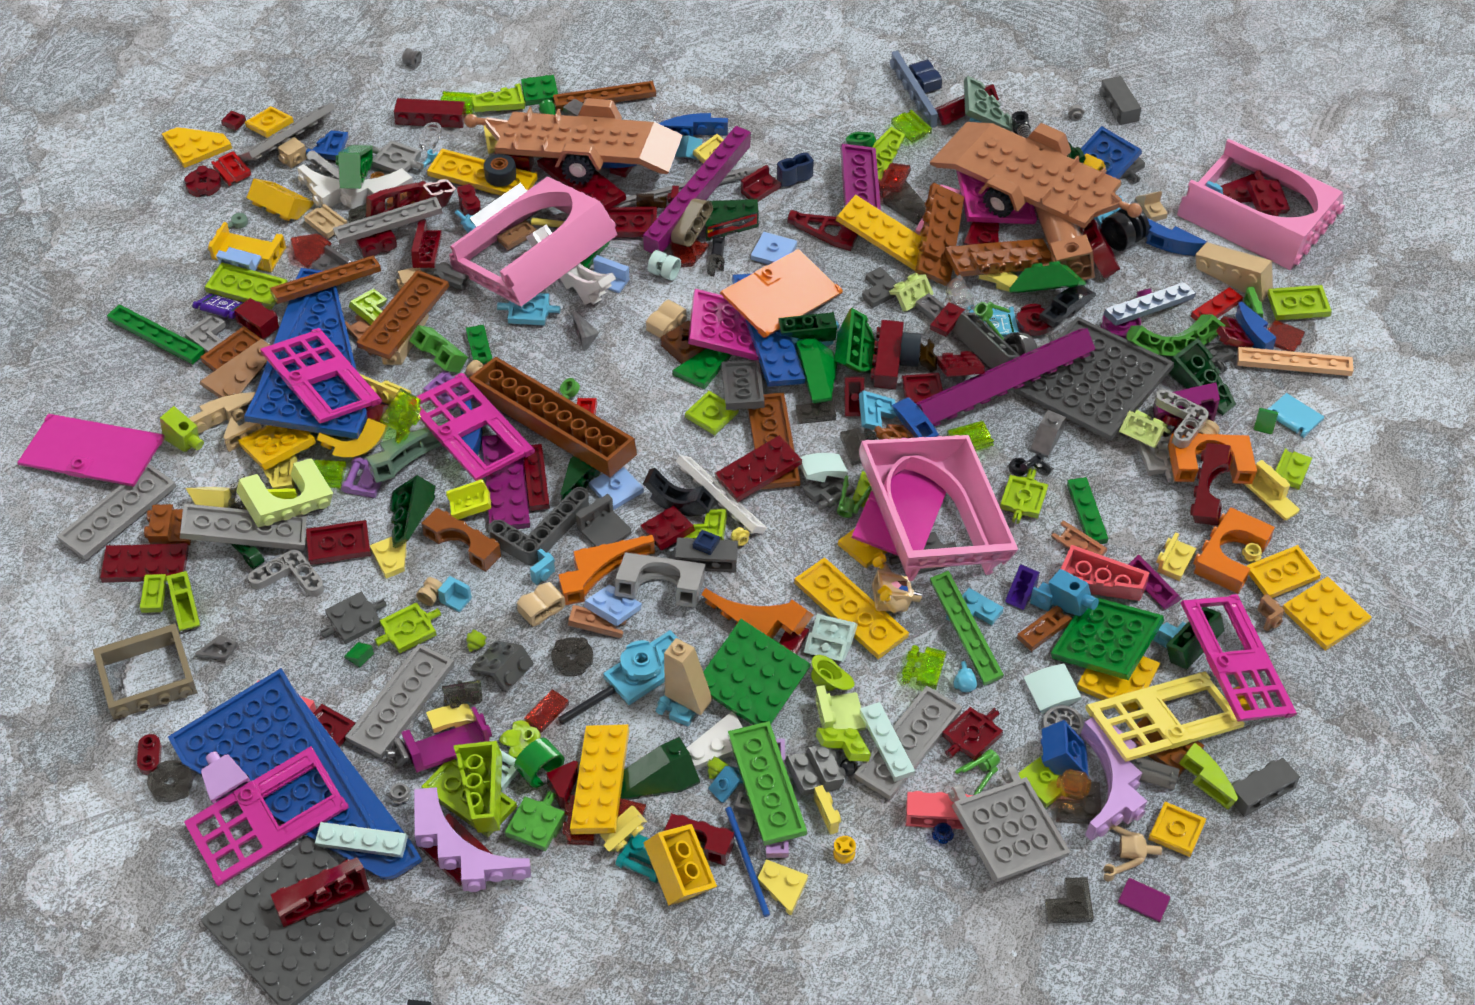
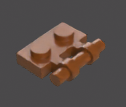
M887 424L886 428H881L880 426L874 428L876 437L879 440L915 438L904 425Z

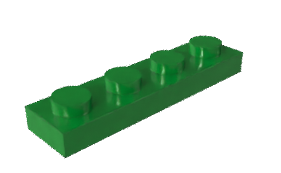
M1087 477L1067 480V487L1083 533L1100 544L1108 543L1109 538Z

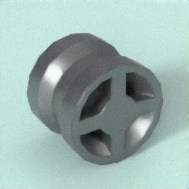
M406 48L402 56L403 64H411L417 68L421 63L422 53Z

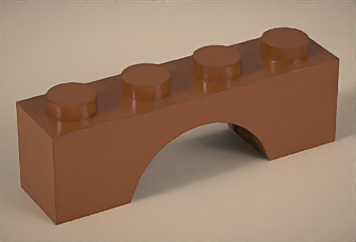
M436 508L421 523L423 535L438 544L450 540H457L469 546L470 563L485 572L501 557L500 544L495 539L488 538L480 530L471 528L464 521L454 518L447 511Z

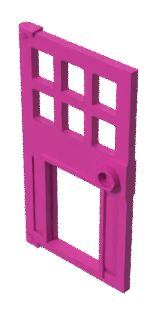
M320 328L260 349L262 355L319 423L368 406L373 407L382 402V399ZM318 339L323 346L313 349L307 343ZM302 345L306 351L295 354L291 348ZM284 350L289 357L279 360L274 353ZM328 351L333 358L323 361L318 354ZM312 357L316 364L305 366L301 360ZM295 363L299 369L289 372L285 365ZM339 376L360 401L332 410L311 384Z
M460 373L455 378L408 400L410 409L475 481L535 452V449L464 373ZM462 385L468 393L458 397L452 389ZM447 393L452 401L442 405L436 397ZM474 398L481 406L470 410L464 402ZM430 400L436 409L426 413L420 405ZM459 406L465 414L454 418L448 410ZM443 414L449 422L438 426L432 418ZM485 425H488L513 452L488 466L461 438Z
M1238 594L1228 597L1183 600L1180 603L1237 722L1283 716L1287 718L1297 715ZM1223 606L1245 650L1222 652L1201 607ZM1265 671L1272 685L1264 686L1258 672ZM1242 673H1250L1256 687L1249 688ZM1234 674L1241 689H1233L1227 675ZM1275 692L1282 706L1275 707L1268 693ZM1253 694H1260L1267 708L1259 709ZM1237 696H1245L1251 710L1244 711Z
M311 746L187 819L184 823L212 872L215 884L219 887L226 881L318 827L320 822L328 821L349 807L348 803L339 794ZM316 767L332 795L279 826L263 798ZM238 802L243 813L225 823L220 813ZM215 816L220 827L203 837L198 829V825ZM248 820L253 830L235 840L230 829ZM225 833L230 844L212 854L207 843ZM257 837L262 848L245 858L240 846ZM234 850L240 861L222 871L217 860Z

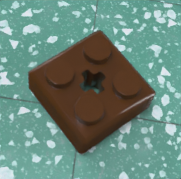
M689 320L661 336V346L681 364L706 349L688 344Z

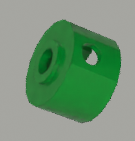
M542 737L531 742L520 752L515 760L514 767L532 787L537 788L544 785L543 781L536 775L539 769L542 767L546 772L563 766L565 758L547 738Z

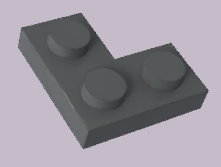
M882 267L866 274V280L873 287L862 292V298L872 308L896 297V295H890L889 291L894 288L897 282Z

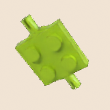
M1029 469L1027 477L1013 475L1009 477L1000 503V509L1014 513L1013 523L1016 521V524H1019L1022 515L1036 519L1039 518L1048 490V484L1040 483L1034 479L1037 473L1035 469H1033V472L1032 469Z
M416 602L381 619L380 624L385 634L375 638L374 641L378 647L389 641L400 654L437 636L431 620L442 616L441 612L436 608L426 613Z

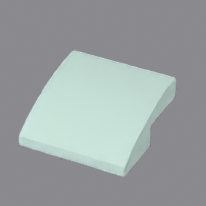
M815 453L800 457L802 459V465L800 466L806 479L825 482L827 476L844 479L848 473L839 454Z
M817 614L812 633L809 632L804 653L824 655L832 660L844 662L858 624Z
M1065 664L1050 666L1024 677L1042 714L1052 707L1058 705L1069 706L1082 699Z

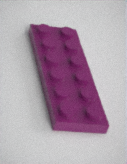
M841 144L844 207L856 194L881 210L876 148Z
M498 435L482 436L484 464L486 466L513 453ZM521 458L485 477L491 499V509H488L489 523L494 520H502L516 529L531 528L524 461Z

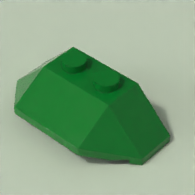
M1060 261L1049 262L1048 266L1038 263L1032 264L1031 268H1025L1009 288V291L1011 293H1023L1086 286V282L1067 265H1062Z
M851 308L837 332L834 361L858 373L869 372L874 368L872 364L873 355L875 354V337L867 323V316Z

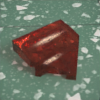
M319 234L297 236L290 239L293 260L296 259L308 269L312 266V263L325 253L324 247L326 245L331 247L332 245L331 242Z
M695 240L689 247L675 244L672 241L669 244L672 256L681 259L680 268L694 266L709 247L708 243H701L698 240Z

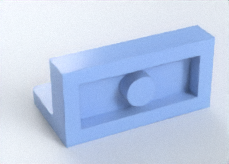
M231 247L226 252L219 250L216 255L219 264L223 262L256 271L262 259L260 255Z
M598 255L593 259L594 272L599 274L613 273L616 278L611 282L612 286L608 290L620 293L630 280L629 267Z

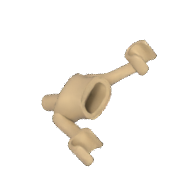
M1118 825L1111 826L1109 830L1113 829L1121 834L1120 858L1132 860L1117 867L1112 864H1106L1103 870L1111 874L1105 873L1103 878L1105 881H1112L1116 874L1142 864L1147 854L1161 855L1162 846L1147 845L1142 834L1128 831Z

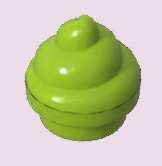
M474 629L466 636L469 652L483 648L486 644L485 640L487 637Z
M716 756L712 760L709 759L707 762L709 779H715L723 768L729 765Z

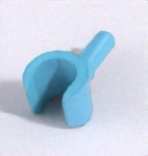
M432 149L427 151V159L423 162L424 168L434 161L438 152L433 154Z

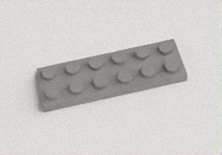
M333 103L320 106L237 156L242 161L246 160L247 163L262 157V154L265 152H270L277 148V145L290 140V137L305 131V128L312 127L319 120L332 115L331 111L336 108Z
M148 463L134 487L121 484L57 535L58 541L86 561L148 511L152 505H155L175 489L176 484Z
M183 504L180 539L304 551L307 516L298 515L289 520H281L270 526L265 525L258 528L248 510Z
M418 644L345 736L346 741L382 759L385 756L386 750L392 747L394 739L399 738L401 732L406 729L454 667V660Z
M928 686L923 689L893 726L914 769L918 767L942 737V731L954 722L962 712V706ZM877 747L872 751L869 762L864 761L854 773V779L888 800L893 798L908 779L905 778L894 782Z

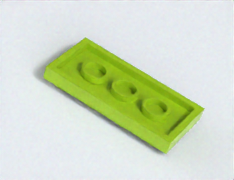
M221 262L205 285V291L241 302L251 298L256 302H260L265 308L272 310L276 301L271 295L270 288L287 283L288 281L280 277Z
M455 759L448 761L421 788L437 787L439 803L475 828L458 762ZM502 792L500 825L517 808V802ZM494 831L482 832V834L489 837Z

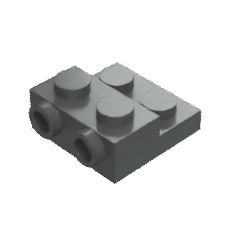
M821 745L809 747L806 753L787 755L784 760L801 796L814 794V787L823 785L826 792L839 790L846 777L844 768L839 767L836 762V752Z

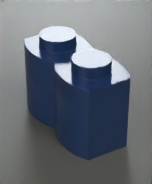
M928 59L909 65V69L924 93L942 88V77Z
M800 153L793 158L780 160L777 163V180L781 182L782 187H787L795 184L797 181H805L812 178L814 160L809 153Z

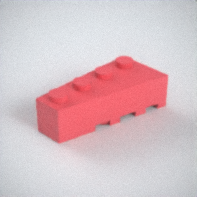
M1071 545L1061 567L1062 570L1087 582L1092 595L1136 601L1141 600L1149 577V572L1074 545Z

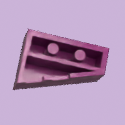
M1217 383L1172 392L1205 408L1209 413L1207 420H1215L1220 401ZM1154 402V418L1162 421L1164 415H1168L1178 419V416L1159 408ZM1177 406L1179 409H1186L1183 406Z

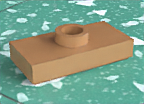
M525 220L498 235L497 241L509 250L527 240L526 237L535 232L536 229Z

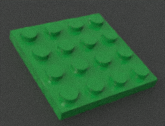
M1098 598L1099 603L1095 610L1088 608L1083 615H1075L1052 650V659L1129 680L1162 626L1164 616Z
M740 619L703 673L712 699L752 725L768 721L772 724L812 664L743 619Z

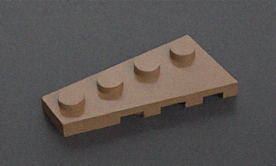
M260 339L202 379L200 385L218 398L243 393L266 365L267 359L262 355L260 349L270 346V344Z

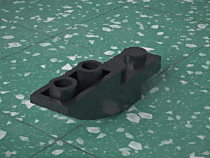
M1085 286L1069 287L1052 299L1051 305L1040 313L1039 319L1055 328L1071 313L1076 314L1096 296V293Z

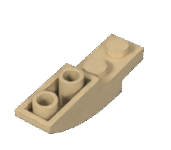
M256 392L229 395L199 406L201 412L189 417V419L197 425L198 434L225 420L230 421L231 417L237 422L244 418Z

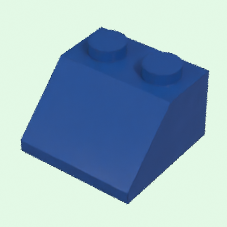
M1065 720L1043 728L1041 739L1043 755L1041 758L1044 766L1057 775L1080 778V772H1083V775L1086 773L1088 778L1086 743Z

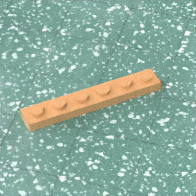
M1238 347L1237 366L1352 376L1353 357Z

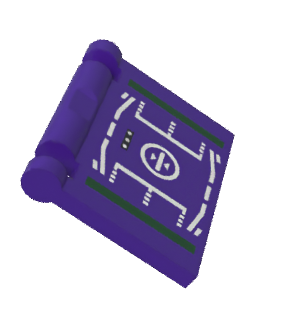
M210 293L197 302L194 301L192 308L198 309L200 306L201 311L222 317H227L229 314V319H234V310L244 302Z

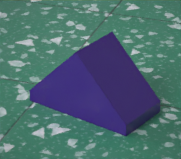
M1020 564L1005 602L1024 610L1031 599L1033 588H1037L1040 572Z

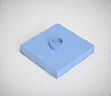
M763 232L751 254V260L770 265L794 252L797 241Z
M624 466L612 477L602 474L589 482V487L599 498L606 494L613 498V510L644 493V488Z

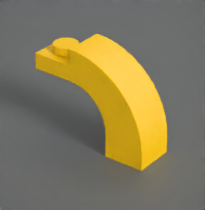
M368 418L358 439L341 441L329 435L319 433L317 440L325 448L332 449V447H335L332 455L348 458L362 456L379 445L386 434L388 426Z

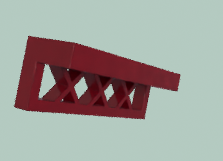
M994 84L985 85L986 88L984 90L988 95H993L998 101L999 98ZM964 95L935 108L942 126L966 116Z
M426 219L419 220L411 250L413 268H435L442 230H427Z

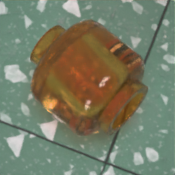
M1067 769L1063 775L1058 776L1057 788H1060V793L1063 797L1081 800L1084 796L1089 795L1091 779L1088 778L1085 772Z

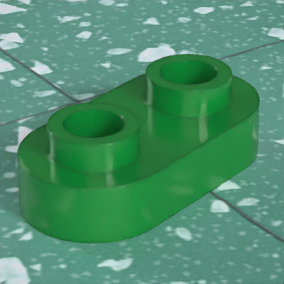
M854 132L846 137V142L850 145L873 147L876 138L872 132Z

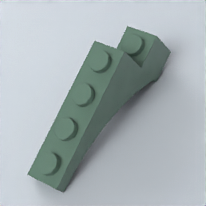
M447 420V421L438 423L437 425H438V426H441V425H443V424H445V423H447V422H449V421ZM427 427L380 442L382 452L366 457L370 473L376 483L393 478L408 463L442 444Z

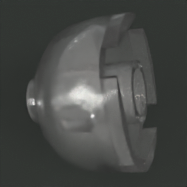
M961 275L953 278L945 288L946 298H944L946 305L950 302L965 309V312L975 308L977 301L970 288L968 289L966 286V282Z

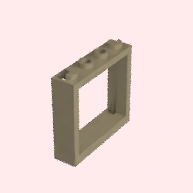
M176 623L92 649L113 720L125 718L128 715L146 711L159 705H165L174 700L187 698V696L197 693ZM172 644L176 645L185 679L114 701L105 669L106 665Z

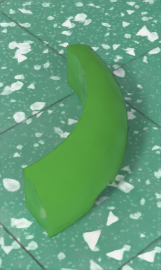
M1213 314L1201 315L1192 326L1176 335L1164 337L1147 330L1143 326H1131L1126 337L1133 344L1155 354L1175 356L1197 338L1203 345L1211 342L1218 336L1216 330L1220 326L1225 327V325Z

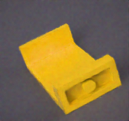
M223 222L221 227L217 229L213 240L209 242L208 250L213 260H217L216 255L219 250L226 252L229 247L260 255L262 259L257 269L272 272L285 251L286 244L282 234H276L272 242L230 233L227 222Z

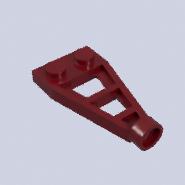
M421 181L419 183L384 189L367 196L366 218L409 205L416 200L426 182ZM407 192V197L400 201V194ZM393 197V205L385 211V199Z
M792 209L789 212L788 224H792L794 227L834 247L851 251L858 237V234L836 221L837 217L804 214ZM809 222L822 223L819 229L808 225ZM834 225L841 227L837 236H832L825 232L826 226Z

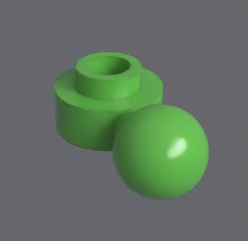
M573 378L564 380L560 386L562 396L567 399L576 396L580 389L579 383Z

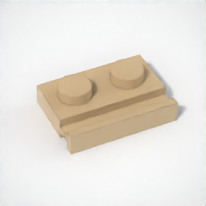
M322 204L321 208H316L304 216L305 222L327 239L335 235L334 227L347 224V220L326 204Z

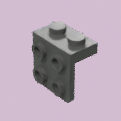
M609 494L596 499L592 504L580 509L576 513L577 529L595 547L602 544L619 542L631 534V528L613 511V498Z
M495 641L483 655L475 660L471 669L474 672L492 675L500 689L507 692L534 663L523 645Z

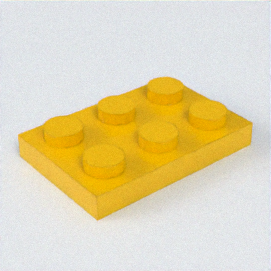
M1298 545L1247 565V567L1251 568L1249 572L1251 579L1264 595L1268 594L1271 598L1316 581L1321 576V573Z

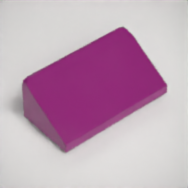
M1128 878L1118 903L1161 922L1171 897L1132 878Z

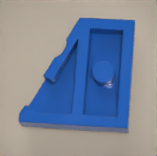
M331 130L324 138L316 142V147L312 150L308 148L306 155L309 151H315L324 159L336 160L338 152L345 148L349 138L348 132Z

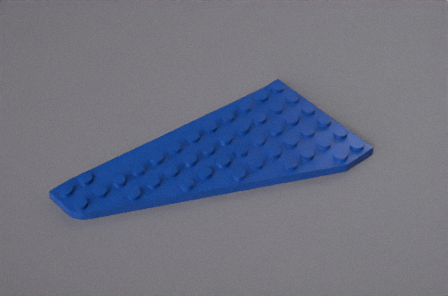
M301 268L296 279L322 271ZM333 286L289 300L274 344L320 328L356 369L337 287ZM318 339L307 342L313 349L323 346ZM302 345L291 348L295 354L306 351ZM284 350L274 353L279 360L289 357ZM328 351L318 354L323 361L333 358ZM312 357L301 360L305 366L316 364ZM267 361L257 391L244 415L245 422L358 439L367 420L366 408L319 423ZM295 363L285 365L289 372L299 369ZM339 376L311 384L332 410L360 401Z
M282 668L168 736L182 764L202 776L201 770L209 765L206 761V756L211 752H218L220 758L228 754L251 781L312 746L339 794L348 803L349 807L324 823L404 833L293 688ZM315 767L263 799L274 818L286 823L332 794ZM319 826L304 835L316 840ZM409 838L407 839L403 858L328 848L347 860L357 857L362 863L364 870L384 880L395 879L423 861Z

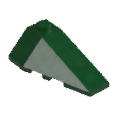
M1197 338L1170 360L1174 362V368L1169 374L1186 389L1217 383L1220 398L1217 412L1223 416L1236 405V402L1228 386L1222 382L1219 376L1221 373L1218 368H1215L1211 360L1213 357L1210 351Z

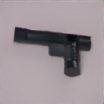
M1038 453L1020 466V469L1024 472L1033 466L1038 470L1040 468L1043 469L1047 474L1054 470L1053 467L1043 460L1044 455H1041V453Z

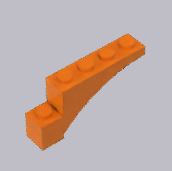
M653 535L573 551L576 571L558 574L561 594L565 597V606L585 602L584 597L593 586L605 575L621 565L625 552L640 555L654 554L655 544Z
M707 588L701 594L706 598V604L713 609L716 607L722 610L720 614L728 620L733 618L738 623L740 619H743L772 639L780 628L789 634L795 632L800 635L814 616L794 600L780 605L752 606L727 600Z

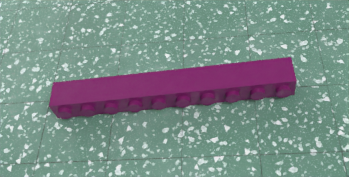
M735 126L643 234V250L653 253L655 250L663 252L672 242L671 233L690 201L694 198L707 200L750 148V131L739 126Z
M1080 328L985 371V374L974 376L915 404L923 411L932 425L937 426L941 424L940 420L945 418L947 420L958 416L957 413L962 410L964 412L970 411L975 408L974 405L977 403L985 404L991 401V397L995 395L999 397L1007 394V390L1012 387L1014 389L1020 388L1025 385L1024 382L1028 380L1035 381L1041 378V374L1045 372L1050 374L1057 371L1058 366H1068L1074 363L1073 360L1078 357L1082 359L1090 356V352L1095 350V346L1088 328Z

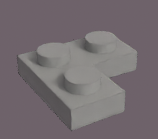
M210 314L187 330L184 335L187 340L203 347L205 353H207L222 342L215 334L224 329L226 324L217 315Z

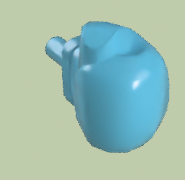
M455 211V214L462 219L460 224L467 233L476 228L470 219L473 215L467 214L464 216L460 211Z
M962 661V669L955 676L953 685L961 692H970L977 687L976 677L972 669L967 668L966 661Z

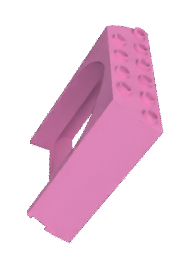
M1228 139L1224 154L1199 182L1192 179L1189 182L1187 195L1182 198L1177 216L1291 270L1295 265H1299L1304 254L1307 255L1309 253L1311 245H1315L1318 242L1320 235L1325 234L1328 225L1334 223L1337 214L1340 215L1343 212L1345 205H1343L1342 191ZM1234 162L1253 172L1261 170L1264 177L1270 180H1279L1281 185L1304 195L1310 202L1314 213L1301 217L1268 215L1206 187V183L1208 181L1215 183Z
M547 176L450 246L452 253L449 254L450 264L453 270L469 275L470 280L519 306H523L617 236L616 224L609 217L600 201ZM555 207L569 214L567 220L557 230L499 271L501 277L469 261L497 241L498 235L523 222L540 209Z
M969 435L865 440L861 442L859 456L909 581H914L919 570L923 568L981 564L985 575H990L993 573L992 569L1001 562L1005 564L1017 552V545ZM907 469L920 473L936 482L954 501L973 546L913 551L892 499L891 478L898 472Z

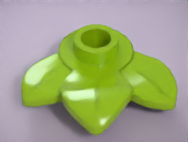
M523 720L513 722V729L505 731L499 738L500 743L510 747L508 755L515 759L527 745L541 738L539 730L535 727H530L529 723Z

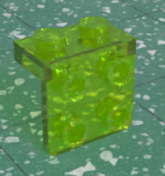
M402 388L399 389L380 417L382 423L396 430L395 442L398 444L408 438L411 426H415L421 418L419 413L422 409L420 407L421 399Z

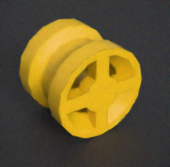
M840 836L835 840L833 856L837 862L848 864L854 860L856 850L854 839L849 836Z

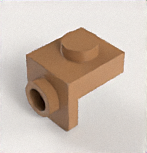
M1268 594L1263 596L1257 610L1267 618L1263 628L1267 632L1271 628L1275 629L1281 625L1285 610Z

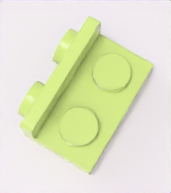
M911 274L907 277L906 281L895 284L894 288L889 291L890 295L897 296L902 311H908L915 307L916 301L928 293L934 294L926 274Z

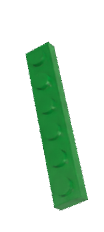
M120 304L107 315L108 321L192 365L205 354L203 347Z

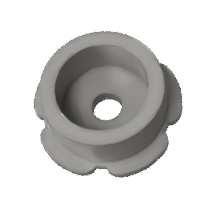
M1078 104L1072 105L1068 111L1069 118L1073 120H1079L1085 114V110Z
M397 783L391 787L389 798L395 804L407 802L411 797L409 794L411 792L410 788L403 783Z

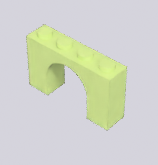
M312 458L293 463L290 476L301 492V495L293 499H280L268 492L258 474L239 479L236 492L258 528L265 525L270 526L275 522L289 520L294 516L305 515L311 511L330 506L333 492Z

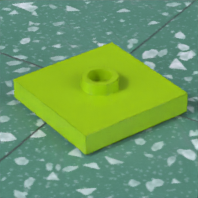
M708 391L685 412V418L715 436L739 413V410H726L725 400Z
M1041 756L1018 773L1021 779L1027 777L1044 808H1047L1076 784L1073 777L1054 774L1048 767H1045Z

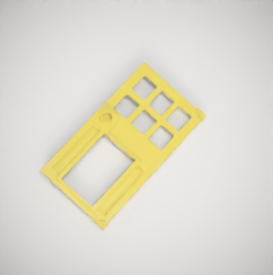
M1206 671L1085 706L1090 717L1095 719L1125 762L1244 727L1245 724L1243 721L1237 722L1228 701L1210 680L1211 677ZM1207 690L1224 713L1181 725L1164 702ZM1136 702L1141 710L1128 713L1122 705ZM1115 708L1120 716L1107 719L1101 711ZM1146 716L1153 724L1139 728L1134 720ZM1125 722L1132 730L1118 734L1112 726ZM1158 731L1164 739L1150 743L1145 734ZM1136 737L1143 745L1129 749L1123 741Z

